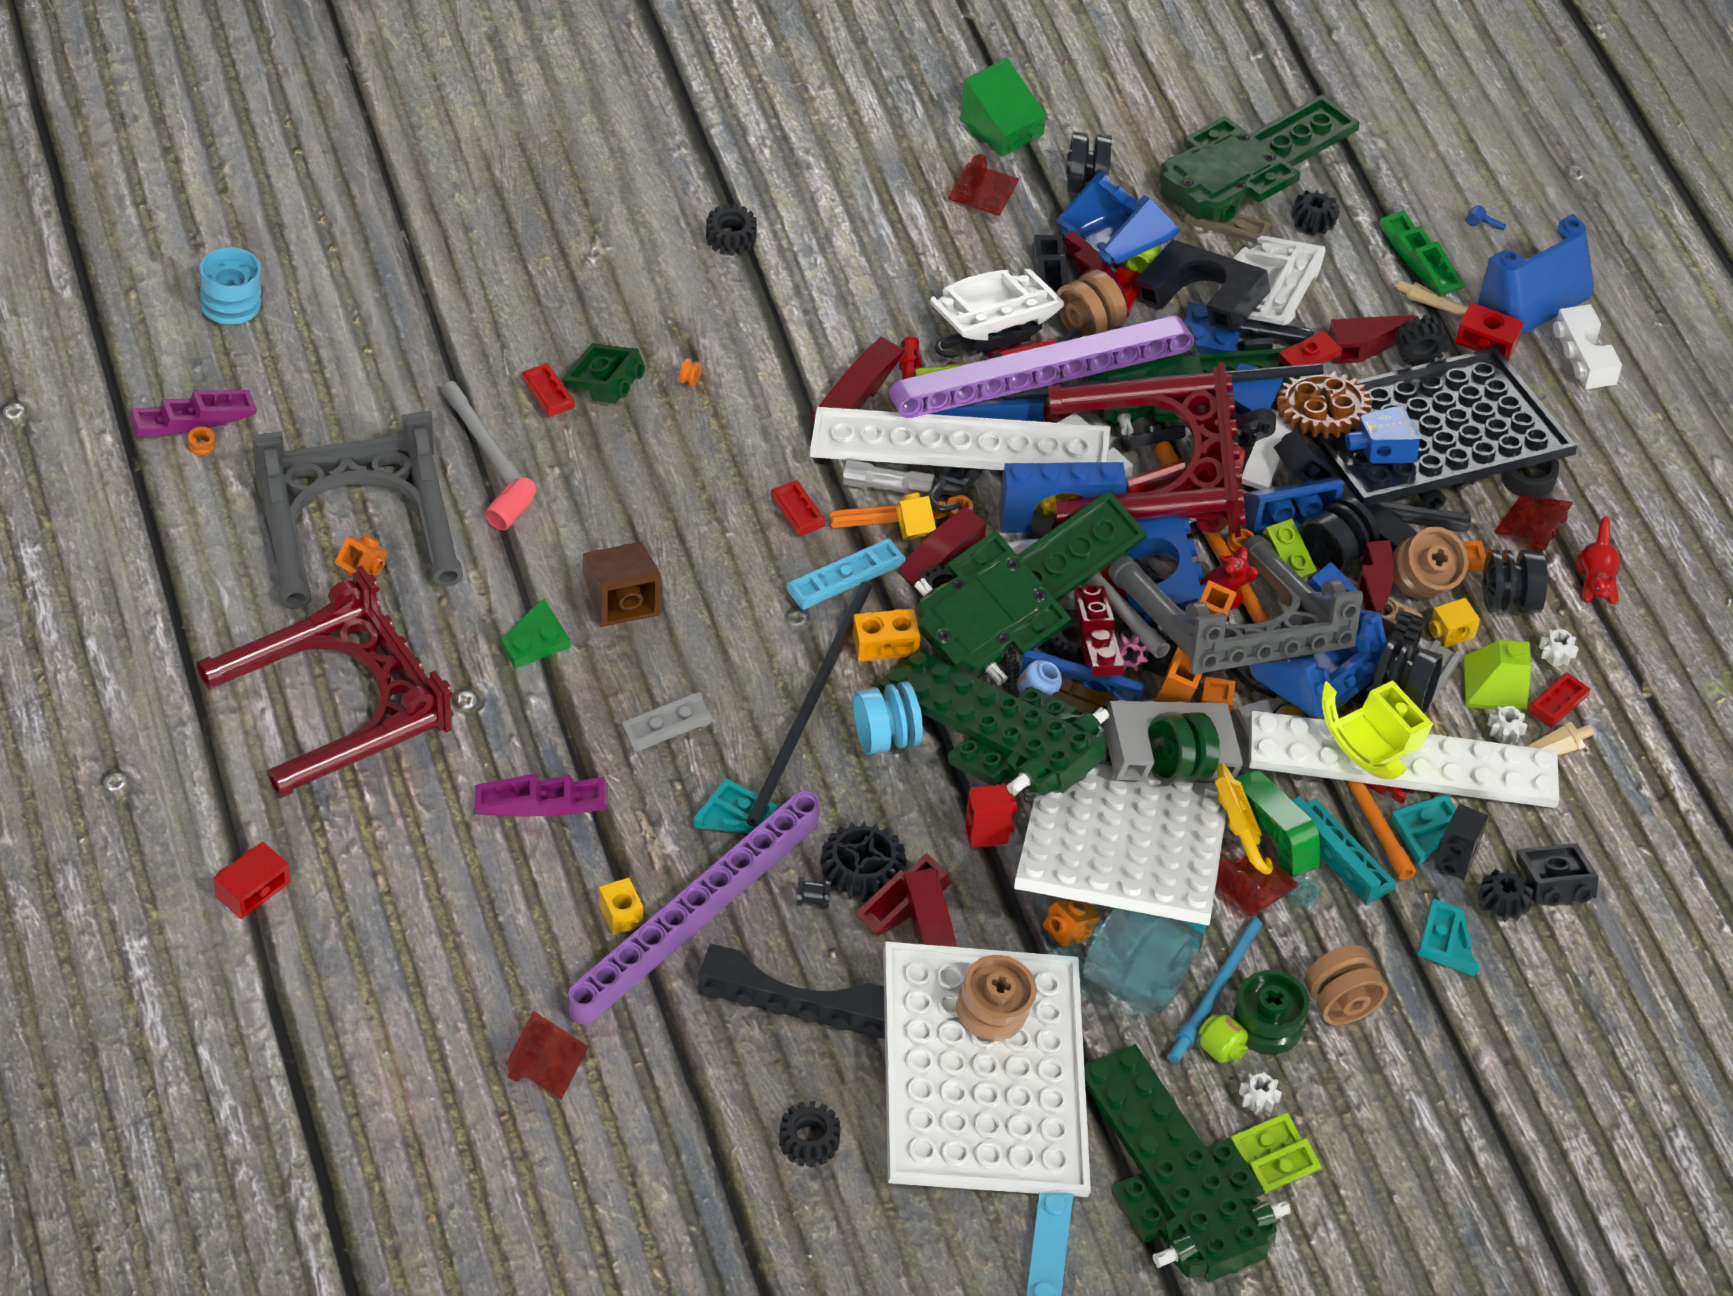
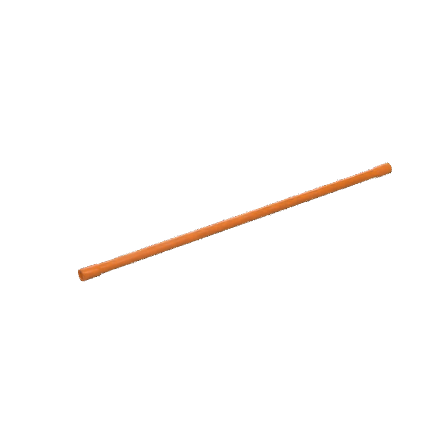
M1161 442L1154 449L1162 466L1179 460L1169 442ZM1202 531L1218 561L1222 564L1219 556L1232 555L1220 532L1207 533ZM1250 584L1241 586L1240 589L1244 598L1243 604L1253 622L1269 621L1268 615ZM1307 714L1309 718L1325 720V718L1312 717ZM1345 780L1386 851L1387 858L1399 879L1407 880L1413 877L1416 873L1413 863L1404 848L1400 846L1365 783Z

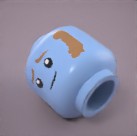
M1037 660L1029 664L1019 676L1017 688L1020 694L1029 687H1033L1052 696L1053 693L1059 691L1062 684V676L1059 669L1053 663Z

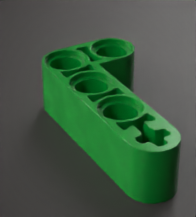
M1254 769L1234 777L1235 780L1241 782L1259 828L1277 844L1278 863L1285 877L1293 879L1319 868L1320 841L1319 832L1314 821L1260 770Z

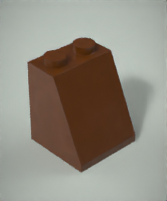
M642 542L623 544L617 547L583 553V575L601 627L660 615L661 573Z

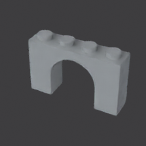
M1125 700L1109 702L1106 709L1109 713V718L1102 724L1116 780L1146 781L1154 764L1148 737V728L1152 720L1159 715H1181L1190 712H1203L1211 718L1217 729L1220 741L1218 766L1224 763L1232 776L1237 777L1243 761L1228 704ZM1217 769L1214 775L1204 780V782H1215L1218 779Z

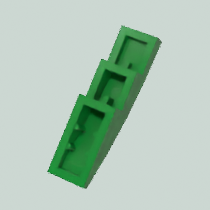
M1405 210L1380 219L1378 225L1392 246L1421 280L1439 296L1465 287V283L1439 242L1432 243L1422 226H1414Z

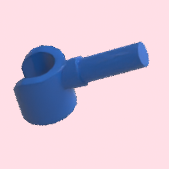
M1480 205L1474 206L1465 219L1470 226L1474 227L1481 221L1503 231L1506 227L1505 223L1486 215L1485 208Z

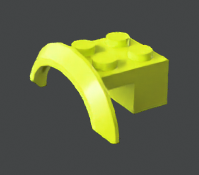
M1393 680L1371 690L1361 709L1339 719L1335 705L1337 691L1327 681L1324 682L1322 709L1325 722L1333 738L1344 753L1359 767L1375 777L1385 780L1395 779L1403 775L1407 767L1399 758L1422 747L1433 725L1430 719Z

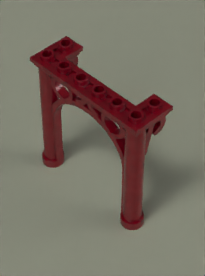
M1224 362L1219 363V367H1214L1213 373L1061 387V384L1049 385L1051 415L1144 405L1160 407L1177 415L1187 425L1194 439V453L1184 473L1171 484L1154 491L1114 496L1134 519L1167 516L1196 518L1199 529L1204 532L1216 533L1225 529L1228 524L1229 534H1235V538L1241 537L1240 525H1246L1245 508L1241 507L1245 506L1243 488L1237 489L1236 484L1242 483L1241 465L1234 464V460H1240L1238 442H1232V437H1238L1236 419H1230V414H1235L1233 393H1227L1233 391L1232 374L1225 373ZM1218 419L1219 433L1210 432L1205 428ZM1221 449L1222 463L1217 459L1208 457L1209 454L1214 450ZM1210 469L1216 473L1217 477L1212 482L1205 483L1199 481L1196 475L1202 470ZM1188 485L1194 489L1183 491ZM1101 496L1056 500L1058 526Z
M362 565L356 567L357 572L352 573L353 581L344 580L337 583L328 594L331 603L309 616V618L214 658L208 656L196 663L200 678L208 690L294 653L308 649H329L344 653L364 665L374 677L380 691V702L376 713L364 727L267 770L270 785L276 796L280 799L292 794L293 790L435 727L438 731L444 729L446 733L452 731L451 717L454 716V712L450 704V698L453 697L450 684L447 680L442 681L435 670L430 672V677L427 678L420 659L411 655L406 639L403 636H398L390 616H384L377 599V592L379 591L378 582L374 575H368ZM341 631V638L330 636ZM362 631L368 635L370 641L365 644H356L348 641V637L353 632ZM378 644L387 656L375 653ZM395 671H398L403 680L391 682V676ZM399 692L406 693L401 699L402 706L391 702V696ZM387 713L392 715L390 718L385 720Z

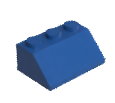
M1323 478L1244 493L1245 506L1242 507L1245 508L1246 526L1254 536H1262L1266 527L1293 519L1297 530H1300V526L1306 520L1342 495L1344 483L1340 479Z

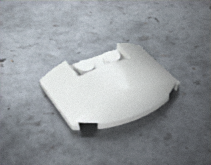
M1260 236L1257 238L1259 245L1252 249H1248L1245 246L1233 258L1260 267L1268 272L1270 292L1250 314L1248 319L1286 325L1296 317L1295 310L1312 279H1317L1325 254V246Z
M1024 269V275L1011 276L1009 270H1000L960 280L944 288L943 296L938 300L933 296L930 299V304L962 337L988 340L989 333L999 332L1005 328L1023 325L1032 320L1038 325L1043 323L1064 306V301L1031 269Z

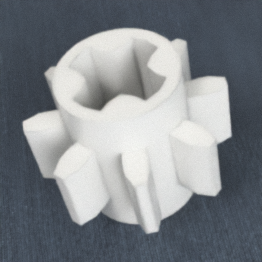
M1564 629L1549 630L1547 637L1541 638L1539 648L1543 650L1541 658L1545 659L1552 666H1561L1563 664L1568 666L1570 658H1576L1578 647L1574 646L1576 637H1572Z
M1514 706L1497 707L1496 714H1490L1487 725L1492 727L1489 735L1494 736L1502 744L1517 743L1519 735H1525L1527 724L1523 723L1525 714L1520 713Z
M1266 1072L1254 1076L1249 1073L1246 1083H1241L1239 1094L1244 1096L1242 1106L1248 1107L1255 1114L1266 1110L1271 1113L1274 1103H1279L1282 1093L1276 1090L1278 1080H1273Z

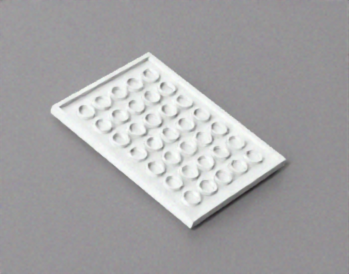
M1098 764L1087 773L1084 780L1076 782L1065 793L1057 790L1044 796L1036 793L1014 889L1209 925L1227 813L1217 798L1219 791L1216 784H1204L1186 780L1182 783H1161L1152 771L1149 772L1146 781L1116 780L1113 766Z
M885 942L883 947L888 1183L1035 1194L1069 1193L1073 1194V1196L1088 1197L1091 1186L1078 957ZM994 954L1009 956L1021 962L1031 972L1036 983V998L1021 1031L1012 1038L1001 1041L983 1040L971 1034L961 1024L956 1012L957 996L970 966L981 957Z

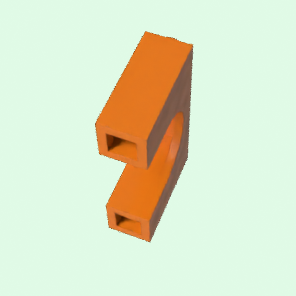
M1208 580L1198 602H1204L1210 614L1225 613L1228 615L1237 593ZM1179 646L1176 648L1155 697V702L1182 701L1189 703L1203 673L1192 675L1189 672L1190 658Z

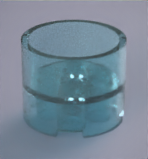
M1114 908L1090 947L1084 963L1083 976L1152 1018L1155 1013L1154 1011L1162 1013L1186 981L1184 976L1191 965L1190 958L1196 959L1200 953L1203 934L1181 920Z

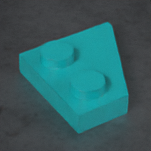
M726 778L695 815L693 827L749 834L756 827L748 825L746 819L758 795ZM769 801L758 826L779 809L780 806Z
M1448 794L1392 811L1390 820L1418 865L1423 864L1442 844L1445 830L1456 811V807Z
M1433 898L1428 907L1417 955L1475 977L1480 965L1478 961H1474L1471 952L1473 942L1470 933L1466 929L1467 921L1463 909Z

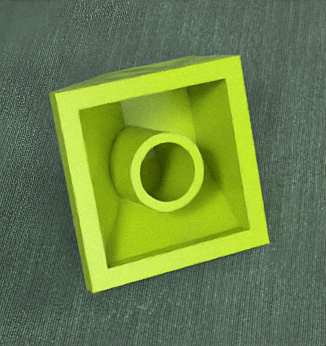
M1499 639L1463 657L1465 708L1497 710L1499 706L1501 708L1514 706L1520 712L1527 711L1531 674L1530 642Z

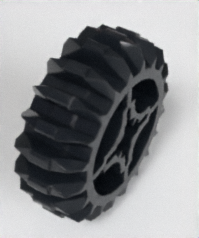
M851 821L848 829L839 826L837 834L830 833L828 842H824L822 846L820 864L823 878L831 879L830 887H836L838 895L847 892L849 900L854 896H860L863 902L866 896L873 897L900 870L905 873L907 858L904 844H899L898 835L890 836L889 827L879 830L877 822L873 827H869L865 821L862 822L861 826H855Z

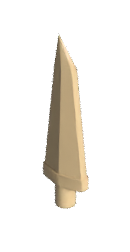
M1400 280L1396 287V291L1406 294L1409 300L1462 317L1468 307L1445 296H1439L1436 292L1416 282L1412 285Z
M1570 721L1526 747L1557 751V756L1573 751L1578 752L1585 749L1583 739L1593 736L1594 731L1589 724L1576 729Z

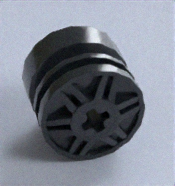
M1348 495L1337 497L1320 512L1306 520L1299 530V534L1313 564L1322 570L1331 562L1340 572L1352 565L1357 558L1363 556L1366 542L1379 541L1380 537L1379 528L1372 513L1359 500Z
M1489 549L1482 573L1483 597L1488 612H1498L1501 608L1502 612L1509 613L1515 599L1518 612L1541 613L1547 593V565L1543 551L1520 550L1515 562L1511 550H1504L1501 554L1499 550Z
M1390 639L1377 662L1372 690L1393 680L1425 714L1432 702L1440 679L1443 654L1423 648L1415 660H1413L1411 644L1407 643L1401 649L1400 641Z

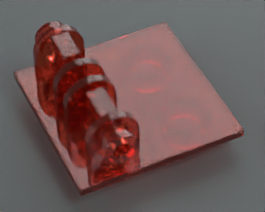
M983 154L975 155L971 159V163L968 162L948 199L1000 216L1017 186L1019 178L988 169L986 156Z
M1520 495L1495 529L1494 534L1530 538L1532 550L1545 551L1550 540L1556 537L1562 524L1568 520L1567 511L1573 505V502Z
M1259 850L1260 855L1264 861L1265 858H1267V856ZM1246 855L1235 863L1231 859L1226 860L1222 858L1219 860L1215 888L1251 918L1297 888L1299 883L1273 861H1271L1273 870L1270 874L1259 872Z
M533 1011L506 1062L509 1072L508 1077L516 1082L527 1077L559 1099H562L589 1046Z

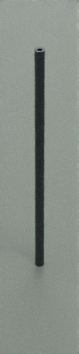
M1323 363L1232 370L1225 371V373L1232 374V382L1323 375L1324 369ZM1182 375L1062 384L1061 387L1172 377ZM1049 386L1003 396V400L1049 397Z
M861 582L746 819L747 824L752 827L758 826L851 633L854 614H860L872 589L871 584L868 582Z

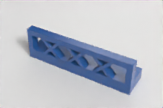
M1042 398L982 401L931 414L1043 422L1044 402Z
M1029 650L1023 656L1021 674L1032 662L1043 660L1056 665L1062 678L1069 681L1078 680L1088 688L1099 692L1107 691L1120 700L1142 702L1146 693L1147 683L1124 676L1092 677L1090 668L1084 664L1036 650Z

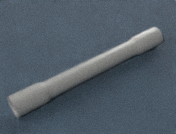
M455 381L445 383L441 388L442 394L471 431L496 467L497 473L506 486L512 481L522 478L513 463L507 459L472 409L467 397Z
M1101 572L1086 582L1088 585L1105 587L1110 607L1137 634L1140 641L1156 658H1162L1169 652L1170 645L1154 628L1150 627L1101 575Z

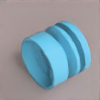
M228 247L211 251L203 257L199 265L200 303L203 313L215 322L228 325L241 324L255 317L261 308V266L256 256L245 249Z
M899 682L897 688L893 684L887 685L884 691V699L876 687L855 691L853 694V714L858 738L865 754L874 755L888 752L891 748V737L899 749L905 748L907 743L912 747L922 743L921 709L910 682Z

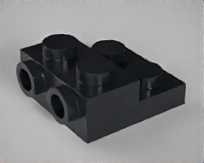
M1578 843L1517 849L1516 861L1524 872L1526 879H1530V888L1534 890L1533 901L1536 905L1556 906L1563 901L1585 903L1591 898H1597L1599 876Z

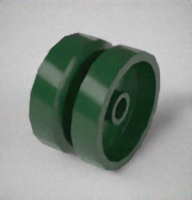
M1190 712L1181 715H1159L1152 720L1148 728V737L1154 758L1151 770L1161 783H1182L1185 780L1203 781L1214 775L1219 763L1220 741L1217 729L1209 716L1203 712Z
M1263 970L1253 973L1246 978L1238 991L1232 1018L1247 1031L1248 1039L1245 1045L1248 1049L1260 1054L1277 1055L1288 1052L1296 1046L1304 1031L1305 1020L1309 1011V995L1304 985L1294 976L1279 970Z

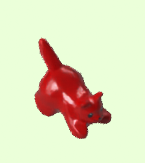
M1604 516L1600 522L1597 541L1586 545L1576 559L1578 573L1585 574L1581 597L1586 603L1591 602L1596 597L1605 598L1610 604L1614 605L1619 602L1616 575L1620 569V552L1610 543V521L1607 516Z
M1243 546L1239 547L1234 555L1219 556L1222 564L1218 568L1208 571L1200 585H1204L1210 580L1236 592L1237 594L1230 610L1238 608L1243 602L1244 598L1240 587L1254 581L1258 575L1257 568L1248 565V551Z

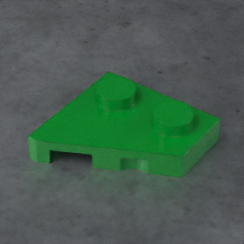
M545 599L540 600L501 639L502 649L515 669L571 648L570 638Z

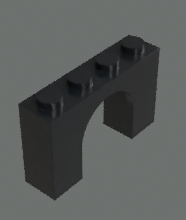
M1174 239L1164 247L1135 280L1139 302L1159 309H1163L1176 293L1188 284L1198 281H1213L1223 285L1206 304L1209 323L1212 327L1233 334L1270 292L1267 270Z

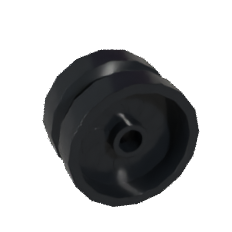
M1072 132L1070 149H1068L1066 162L1067 192L1080 193L1085 187L1086 177H1090V182L1099 171L1109 177L1112 135L1097 134L1093 141L1092 151H1090L1088 134Z

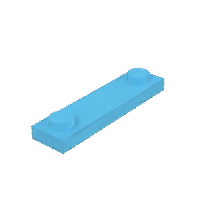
M888 538L788 582L787 591L800 608L804 610L856 587L861 582H867L900 567L905 562V557L892 540Z
M1039 1193L1026 1296H1061L1073 1194Z

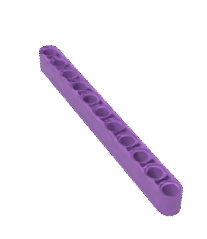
M1170 316L903 379L891 386L889 397L902 417L914 418L1181 354L1191 348L1194 337L1180 317Z
M808 791L798 792L574 983L568 993V1013L571 1020L577 1024L584 1025L597 1019L815 830L819 818V798L814 793Z

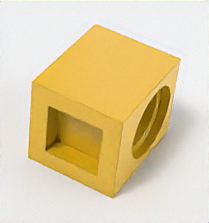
M920 493L903 496V501H900L895 506L903 541L929 536L936 530L929 496L920 497Z
M1462 598L1435 607L1429 622V630L1433 638L1440 641L1441 646L1447 648L1474 639L1480 618L1467 599Z
M630 878L599 887V907L612 935L631 932L643 925V905Z

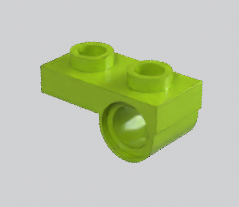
M1293 519L1266 527L1262 536L1271 543L1273 550L1302 579L1313 576L1317 572Z

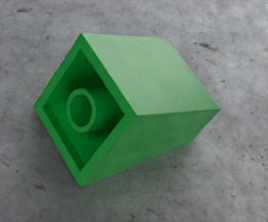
M1005 58L964 79L960 120L1001 157L1018 150L1025 144L1037 140L1044 135L1046 114L1010 60Z

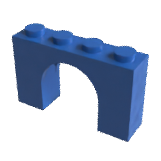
M1124 462L1004 463L999 503L1001 533H1030L1035 507L1043 499L1055 494L1072 493L1084 498L1102 496L1108 491L1113 495L1125 494L1127 483Z
M1167 516L1135 519L1147 533V539L1123 556L1131 557L1134 560L1135 558L1161 555L1176 561L1179 565L1173 575L1156 585L1185 612L1188 604L1198 602L1206 584L1200 585L1199 583L1200 579H1204L1200 561L1194 562L1192 558L1197 556L1194 539H1187L1186 534L1191 533L1188 518ZM1127 593L1129 605L1150 627L1157 625Z

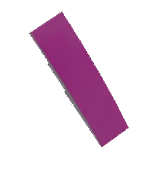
M193 390L190 399H162L160 407L131 408L129 419L136 437L164 436L190 432L196 427L211 428L256 415L257 409L250 390Z
M535 773L475 785V812L477 814L554 816L608 809V783L605 777L574 782L571 775L539 780Z

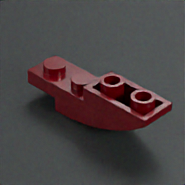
M1086 585L1076 588L1074 590L1076 617L1086 667L1090 668L1092 677L1123 676L1124 663L1115 637L1114 617L1105 587Z

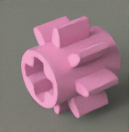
M1121 634V641L1118 643V647L1124 663V671L1129 666L1137 672V665L1141 661L1148 662L1143 656V651L1148 648L1143 643L1137 645L1139 637L1136 634L1131 639H1127ZM1131 647L1133 649L1131 652L1132 657L1128 659L1125 656L1127 654L1126 649Z

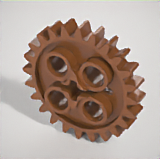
M1324 371L1323 375L1298 377V380L1290 377L1289 384L1283 383L1282 389L1278 390L1277 410H1279L1278 416L1284 417L1283 423H1291L1292 430L1300 427L1303 434L1310 431L1312 432V437L1322 433L1324 438H1328L1329 434L1333 433L1339 438L1340 432L1345 434L1351 433V429L1358 431L1360 417L1371 413L1372 398H1370V391H1365L1364 384L1357 385L1356 378L1348 381L1347 374L1337 377L1336 371H1333L1330 375H1326Z

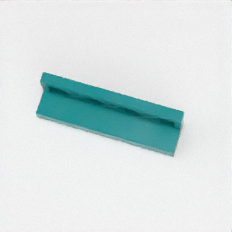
M1300 796L1292 800L1317 826L1320 841V857L1366 906L1396 888L1397 883L1316 798L1308 803Z

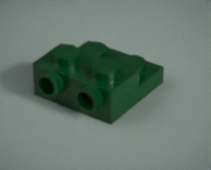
M591 343L562 378V382L567 389L588 391L592 401L616 404L621 397H626L629 394L630 385L636 378L641 379L644 376L645 365L639 349Z

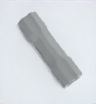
M847 459L842 484L860 488H880L902 492L905 495L920 493V497H925L934 485L935 475L918 471L903 472L876 467L868 462Z

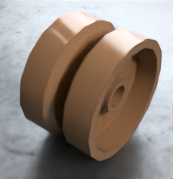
M1091 270L1080 276L1078 280L1063 285L1057 291V295L1064 301V306L1058 313L1062 323L1069 332L1073 329H1078L1082 337L1114 330L1126 321L1127 308L1123 294L1116 282L1101 270Z
M1428 527L1419 531L1412 537L1402 541L1393 552V578L1397 586L1406 595L1417 600H1431L1458 586L1466 577L1469 566L1468 552L1462 540L1452 531L1443 527Z
M1347 945L1334 949L1321 956L1306 971L1304 982L1313 999L1317 1000L1316 1005L1326 1023L1345 1025L1358 1021L1375 1011L1387 998L1389 989L1380 972L1375 970L1376 965L1367 948L1360 945Z
M994 954L981 957L970 966L957 996L956 1012L961 1024L971 1034L983 1040L1001 1041L1012 1038L1021 1031L1036 998V983L1031 972L1021 962L1009 956Z

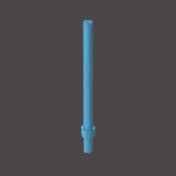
M1251 918L1188 1023L1182 1025L1175 1036L1177 1041L1167 1055V1059L1171 1063L1178 1064L1187 1048L1194 1045L1199 1036V1028L1262 927V922L1258 918Z

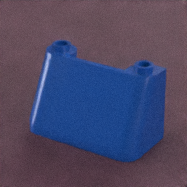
M1101 171L1094 176L1056 220L1063 228L1060 231L1063 236L1073 230L1091 244L1098 252L1097 255L1109 265L1112 262L1120 264L1168 242L1180 231L1174 222L1149 197L1143 195L1139 200L1133 198L1121 186L1117 185L1116 187L1108 179L1109 177Z
M1574 214L1565 217L1558 224L1557 232L1562 238L1561 242L1527 260L1511 250H1504L1489 257L1478 305L1524 321L1521 335L1557 317L1559 309L1576 307L1591 298L1594 282L1586 227Z
M1360 610L1355 647L1286 658L1280 661L1274 660L1249 665L1251 674L1256 681L1309 716L1324 718L1322 709L1324 682L1327 681L1337 691L1335 705L1336 709H1338L1373 681L1377 662L1387 645L1380 612Z

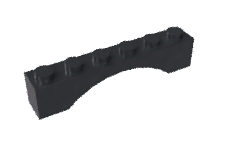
M709 944L699 972L698 993L705 994L713 999L721 998L737 1002L745 1007L753 1006L768 1010L773 1014H785L800 1018L805 1022H817L832 1026L837 1030H849L864 1034L869 1038L885 1040L884 986L865 983L853 988L836 991H815L797 988L780 982L762 972L750 962L742 951Z

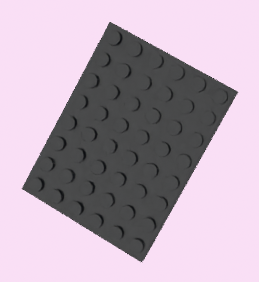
M1496 347L1357 380V385L1364 384L1365 391H1370V398H1372L1371 413L1395 406H1404L1420 438L1417 462L1373 464L1368 461L1363 449L1347 450L1344 432H1340L1339 438L1333 433L1329 434L1328 438H1324L1322 433L1312 437V432L1308 431L1314 442L1322 447L1335 470L1357 500L1365 506L1576 455L1577 448L1571 437Z

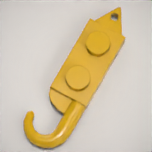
M1222 763L1217 767L1218 779L1215 780V784L1219 791L1217 798L1226 809L1230 818L1228 825L1231 831L1240 837L1246 855L1252 865L1259 872L1270 874L1273 870V865L1268 857L1263 861L1257 848L1261 841L1260 836H1262V833L1241 782L1235 780L1226 765Z

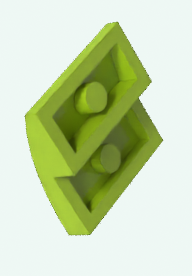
M1288 1112L1230 1137L1263 1186V1195L1322 1169L1308 1139H1301Z

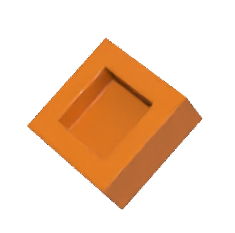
M1482 540L1463 542L1468 552L1469 566L1467 572L1483 571L1486 553Z
M1205 676L1201 703H1226L1231 712L1236 681Z

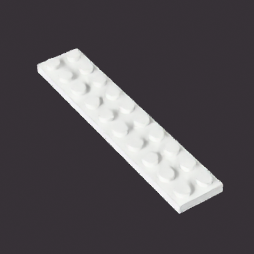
M817 407L810 456L815 458L1004 470V463L1108 462L1110 426L932 414L904 418L899 412Z
M1252 711L1250 715L1249 768L1556 808L1559 803L1558 757L1555 750L1428 734L1421 748L1399 758L1407 767L1404 774L1395 779L1384 780L1363 770L1344 753L1333 738L1325 720Z

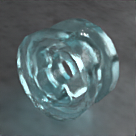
M1309 878L1296 879L1292 883L1289 894L1291 904L1301 910L1312 909L1318 901L1320 892L1318 884ZM1303 891H1307L1310 894H1306V897L1299 895V892L1302 894Z

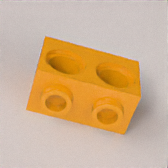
M914 609L854 614L852 635L858 662L905 658L911 656L919 649L920 633Z

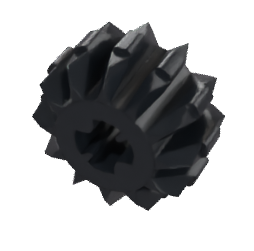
M1316 189L1314 193L1306 190L1303 195H1298L1291 214L1295 227H1302L1303 233L1311 231L1313 235L1317 232L1325 235L1328 230H1333L1340 211L1336 198L1329 197L1328 192L1321 194Z
M1508 867L1503 873L1494 869L1491 875H1486L1483 878L1478 893V900L1482 902V911H1491V919L1498 915L1502 917L1504 923L1509 917L1517 921L1522 914L1526 915L1530 910V902L1533 900L1534 890L1530 888V879H1521L1520 871L1513 874L1510 873Z

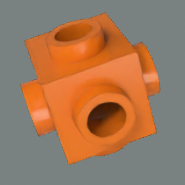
M363 534V537L347 536L334 563L345 569V573L352 577V573L357 572L356 567L362 565L368 575L372 574L376 578L385 566L384 559L388 551L380 547V541L366 534Z
M1059 899L1049 907L1048 916L1042 926L1057 943L1065 947L1075 943L1081 944L1088 940L1101 915L1088 902Z

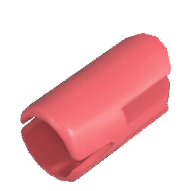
M519 478L517 481L509 483L486 509L485 516L487 521L499 530H507L531 504L536 494L534 482L528 478Z

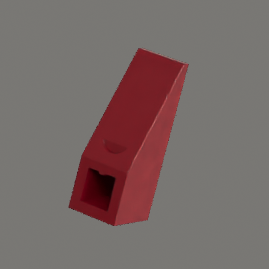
M1415 315L1331 319L1328 335L1342 348L1341 355L1333 359L1334 364L1364 362L1395 346V332H1399L1398 328L1400 326L1405 327L1404 322L1407 320L1413 322Z

